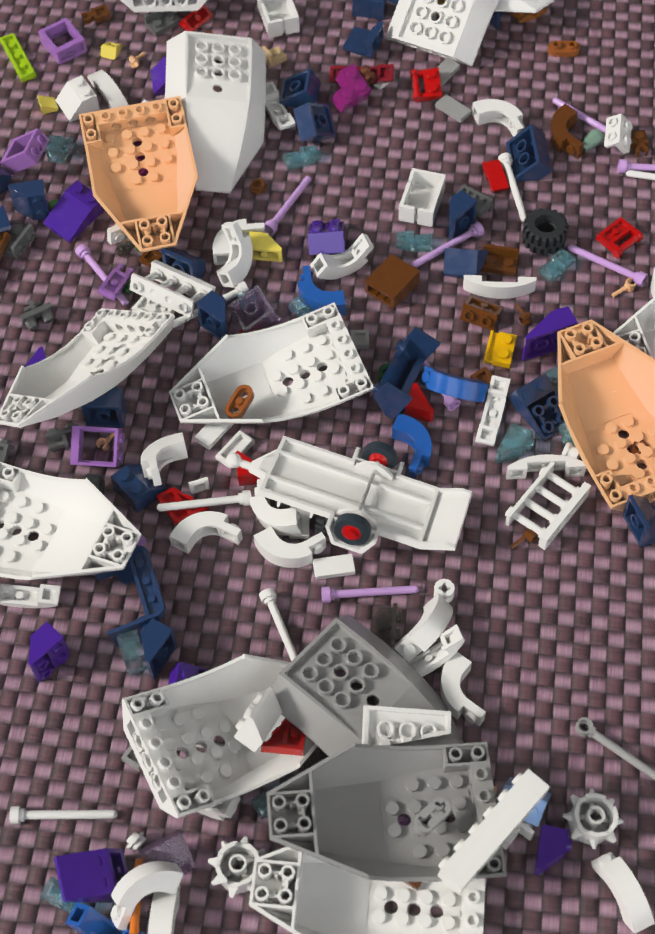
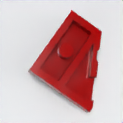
M172 487L156 495V500L159 504L194 500V497L183 494L180 490ZM209 506L165 511V513L174 525L177 526L188 516L209 511Z

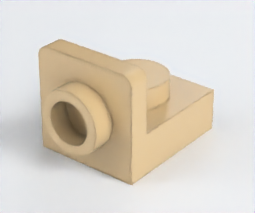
M265 46L261 47L266 52V63L270 68L287 60V55L279 46L268 50Z

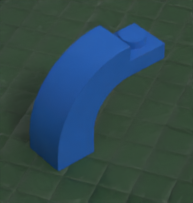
M310 265L302 266L303 274H300V281H298V293L303 304L311 311H315L335 302L340 315L345 316L346 303L343 290H320L312 282Z
M431 366L424 367L420 384L427 386V389L437 393L476 402H484L489 385L478 379L448 374Z
M399 413L392 427V439L405 442L413 448L415 454L409 466L408 477L416 480L418 473L422 474L424 466H430L431 438L426 428L419 421Z
M76 902L65 924L80 934H129L130 932L128 927L126 931L117 929L112 920L91 906Z

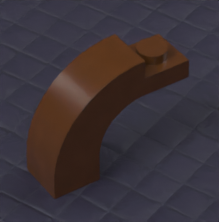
M565 103L557 109L552 117L550 140L553 147L559 153L565 150L568 154L578 159L582 156L584 144L568 132L576 124L578 112Z

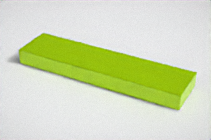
M12 33L0 37V43L21 82L36 78V73L15 34Z

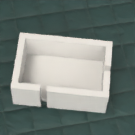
M257 0V7L269 38L282 36L283 33L287 35L300 32L299 16L293 0Z
M412 168L399 204V221L409 223L417 221L419 225L433 227L445 191L446 175Z

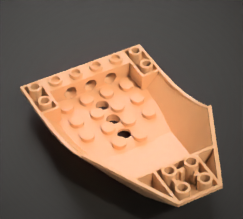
M181 96L79 114L93 197L140 252L176 246L198 179ZM136 141L142 142L140 146L133 145ZM138 156L145 157L143 161L136 160ZM145 168L148 170V174L140 176L138 174L139 170Z
M592 319L558 331V405L582 461L612 510L624 512L628 496L632 494L645 497L650 503L654 502L655 359ZM622 430L627 431L629 437L626 439L620 438L618 432ZM636 441L635 446L638 448V451H641V454H632L627 449ZM640 441H645L648 444V446H645L643 443H640ZM643 463L647 466V468L641 469L637 466V464Z

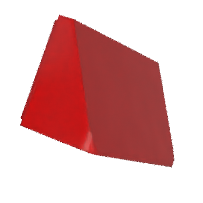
M203 4L198 11H193L181 20L179 26L187 31L194 32L214 15Z

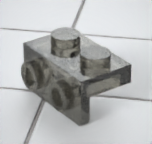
M393 603V608L373 606L371 632L394 649L395 642H399L400 629H396V624L401 623V610H397L398 603Z

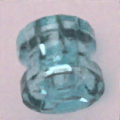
M302 296L294 298L289 303L288 308L291 312H294L296 318L311 312L310 305L305 303Z

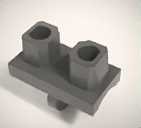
M29 299L27 300L29 306L23 308L25 313L20 315L22 325H25L30 332L39 327L36 321L39 318H42L45 324L54 321L50 302L42 305L40 301L33 303Z
M72 422L59 430L57 428L48 429V433H45L50 452L64 447L66 451L70 450L72 426L79 425Z

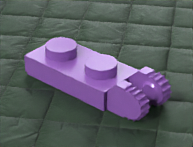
M119 263L101 284L98 294L114 301L125 287L126 282L131 278L134 269L130 267L124 273L122 272L124 264Z

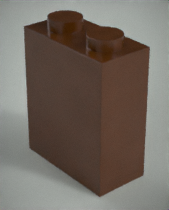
M390 254L365 280V292L394 309L419 283L420 271L416 267L404 262L401 258Z

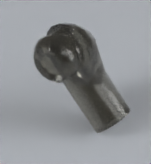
M130 239L118 245L116 249L118 256L124 257L133 250L135 245Z

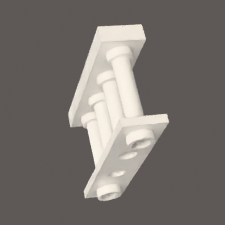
M154 260L151 263L149 275L145 277L135 273L131 275L129 290L191 318L194 304L211 290L215 292L216 287L158 260ZM168 287L174 288L176 290L172 291L168 289ZM185 293L191 296V298L185 297L183 294Z
M553 461L541 469L539 477L515 506H510L505 513V525L509 527L515 519L528 529L533 530L538 534L540 538L538 546L543 550L549 546L587 499L591 489V485L586 482L581 487H575L554 474L555 463ZM549 479L570 492L572 498L569 501H565L544 488L543 485ZM536 493H539L561 507V511L559 514H553L531 499ZM527 506L549 520L550 525L547 528H542L521 515L520 512Z

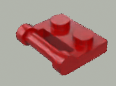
M439 67L425 70L413 69L410 71L414 102L441 99L443 97ZM420 78H424L425 93H420Z
M622 217L596 235V240L610 250L615 258L622 256L625 250L644 238L638 229ZM630 234V235L632 236V237L629 238L626 242H624L622 245H620V246H617V245H616L619 241H621V240H622L623 238H625L627 235Z

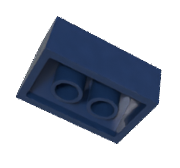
M533 124L506 142L507 151L513 159L511 168L516 182L540 180L552 172L545 133Z

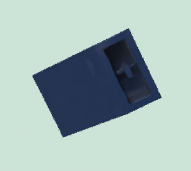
M546 373L508 394L516 411L543 441L567 427L558 405V393Z

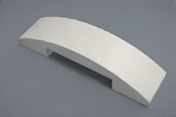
M100 70L87 76L93 87H97L108 102L109 109L128 105L118 86L105 71Z
M274 82L266 83L265 108L274 125L279 130L296 126L291 113H288L284 105L279 103V92Z
M464 275L463 289L472 294L487 298H516L534 292L537 277H518V282L482 281V275Z
M492 375L481 423L479 424L475 440L476 443L490 446L495 445L511 379Z
M545 454L530 456L510 464L507 467L506 480L526 479L527 472H540L551 461L555 463L554 471H564L565 477L584 476L586 466L581 460L563 455Z
M0 582V605L19 608L58 606L61 586L40 584V587L1 584Z
M457 624L439 636L441 642L408 662L422 677L447 662L464 643L465 639Z

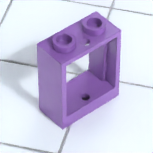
M67 18L38 31L41 44L59 65L87 52L85 39ZM67 32L74 39L59 47L51 41Z
M38 128L16 137L10 143L0 164L11 174L34 166L41 158L50 139Z
M72 426L70 465L120 467V463H123L124 453L121 452V444H124L125 434L122 433V428ZM84 431L115 433L113 462L83 460Z

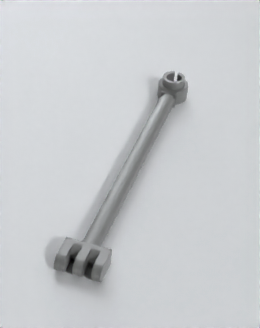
M583 717L578 720L575 725L577 734L583 737L594 738L655 780V770L597 731L589 718ZM585 726L587 731H582L580 727Z

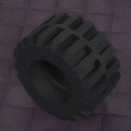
M539 208L538 211L533 210L524 220L522 241L525 243V247L530 248L532 253L536 252L537 255L544 254V256H548V254L553 255L555 251H561V248L565 246L568 232L566 217H563L561 212L557 213L555 209Z

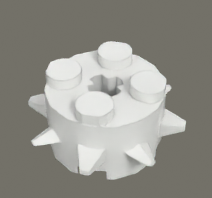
M590 789L589 794L582 798L572 794L570 799L573 808L569 813L563 814V818L568 820L571 838L591 845L592 849H596L597 844L602 843L604 840L615 843L617 840L613 830L618 824L624 822L619 818L617 808L613 807L615 800L613 798L607 800L605 795L595 793L594 789Z
M245 836L240 842L233 841L227 843L222 841V848L219 850L218 856L208 860V863L214 866L217 872V876L211 884H221L229 891L230 898H233L236 894L247 891L251 892L254 860L263 856L266 852L265 849L256 850L248 843V837ZM239 865L242 869H235V866Z

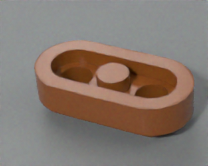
M551 41L548 44L547 52L553 57H576L580 53V44L576 41Z
M249 385L237 387L228 401L225 412L229 419H241L245 415L254 399V392Z

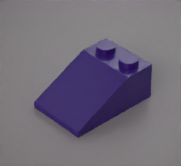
M76 180L65 190L43 222V225L70 243L104 212V208L93 197L92 190Z
M569 306L557 308L550 312L525 336L522 354L523 362L558 350L557 332L578 324Z

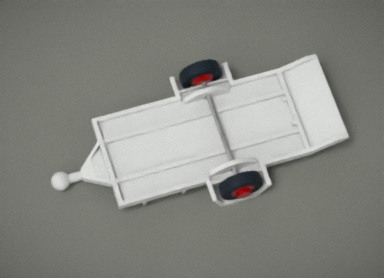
M283 436L278 449L252 462L241 459V456L237 453H230L226 458V464L230 468L242 467L248 469L250 473L263 480L258 495L277 501V507L284 503L310 512L309 518H312L313 514L328 518L325 527L330 542L333 545L363 554L375 545L378 536L418 549L455 551L472 497V491L464 488H439L401 475L404 462L396 465L397 453L395 449L389 444L380 441L368 443L363 453L361 448L356 447L353 457L349 458Z

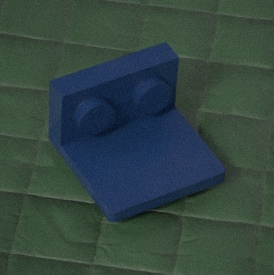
M378 21L371 31L354 27L343 45V50L372 58L384 38V22Z

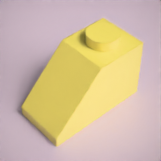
M250 231L253 260L283 261L282 248L268 233Z

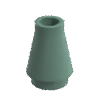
M591 130L583 140L584 153L602 144L604 135L600 130Z

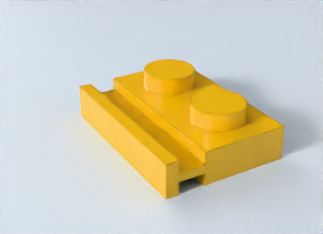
M491 330L483 364L487 362L492 363L491 365L510 369L517 335L504 332L495 333L494 330Z

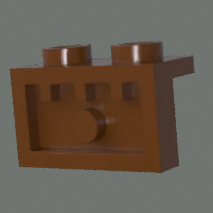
M484 244L483 250H488L489 253L481 268V272L515 276L519 249Z
M470 295L463 303L460 320L488 330H494L504 307Z

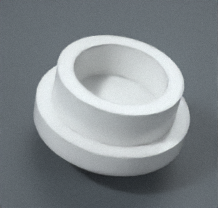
M135 831L126 840L128 843L126 848L128 850L131 849L133 852L138 850L147 840L143 836L144 833L141 831L138 834Z

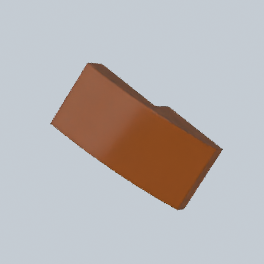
M544 7L537 13L511 12V15L519 23H525L547 12V9Z

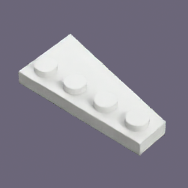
M363 706L362 744L391 746L451 734V711Z

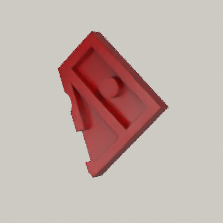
M285 718L281 725L273 730L270 739L267 742L263 741L261 752L303 756L306 735Z

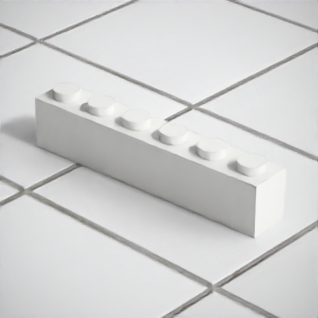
M530 769L524 774L520 772L512 781L514 786L510 790L505 789L497 799L500 802L495 807L491 805L483 814L485 819L480 824L476 822L468 831L471 835L466 840L462 838L453 849L456 852L451 857L446 856L438 865L441 868L438 877L458 895L463 892L547 794L550 786Z

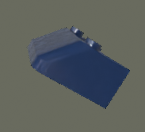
M416 326L404 340L400 339L395 346L397 351L383 378L372 389V392H374L373 397L385 416L391 420L411 402L412 397L408 393L425 360L441 344V342Z
M141 545L135 547L123 570L93 574L98 581L117 574L119 581L123 584L128 585L135 582L145 615L137 618L135 621L107 631V635L117 647L140 639V632L144 624L149 623L152 618L160 621L166 613V605L150 554Z

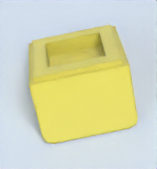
M112 42L102 44L101 57L115 60L122 49V45Z
M37 95L43 115L59 110L54 97Z

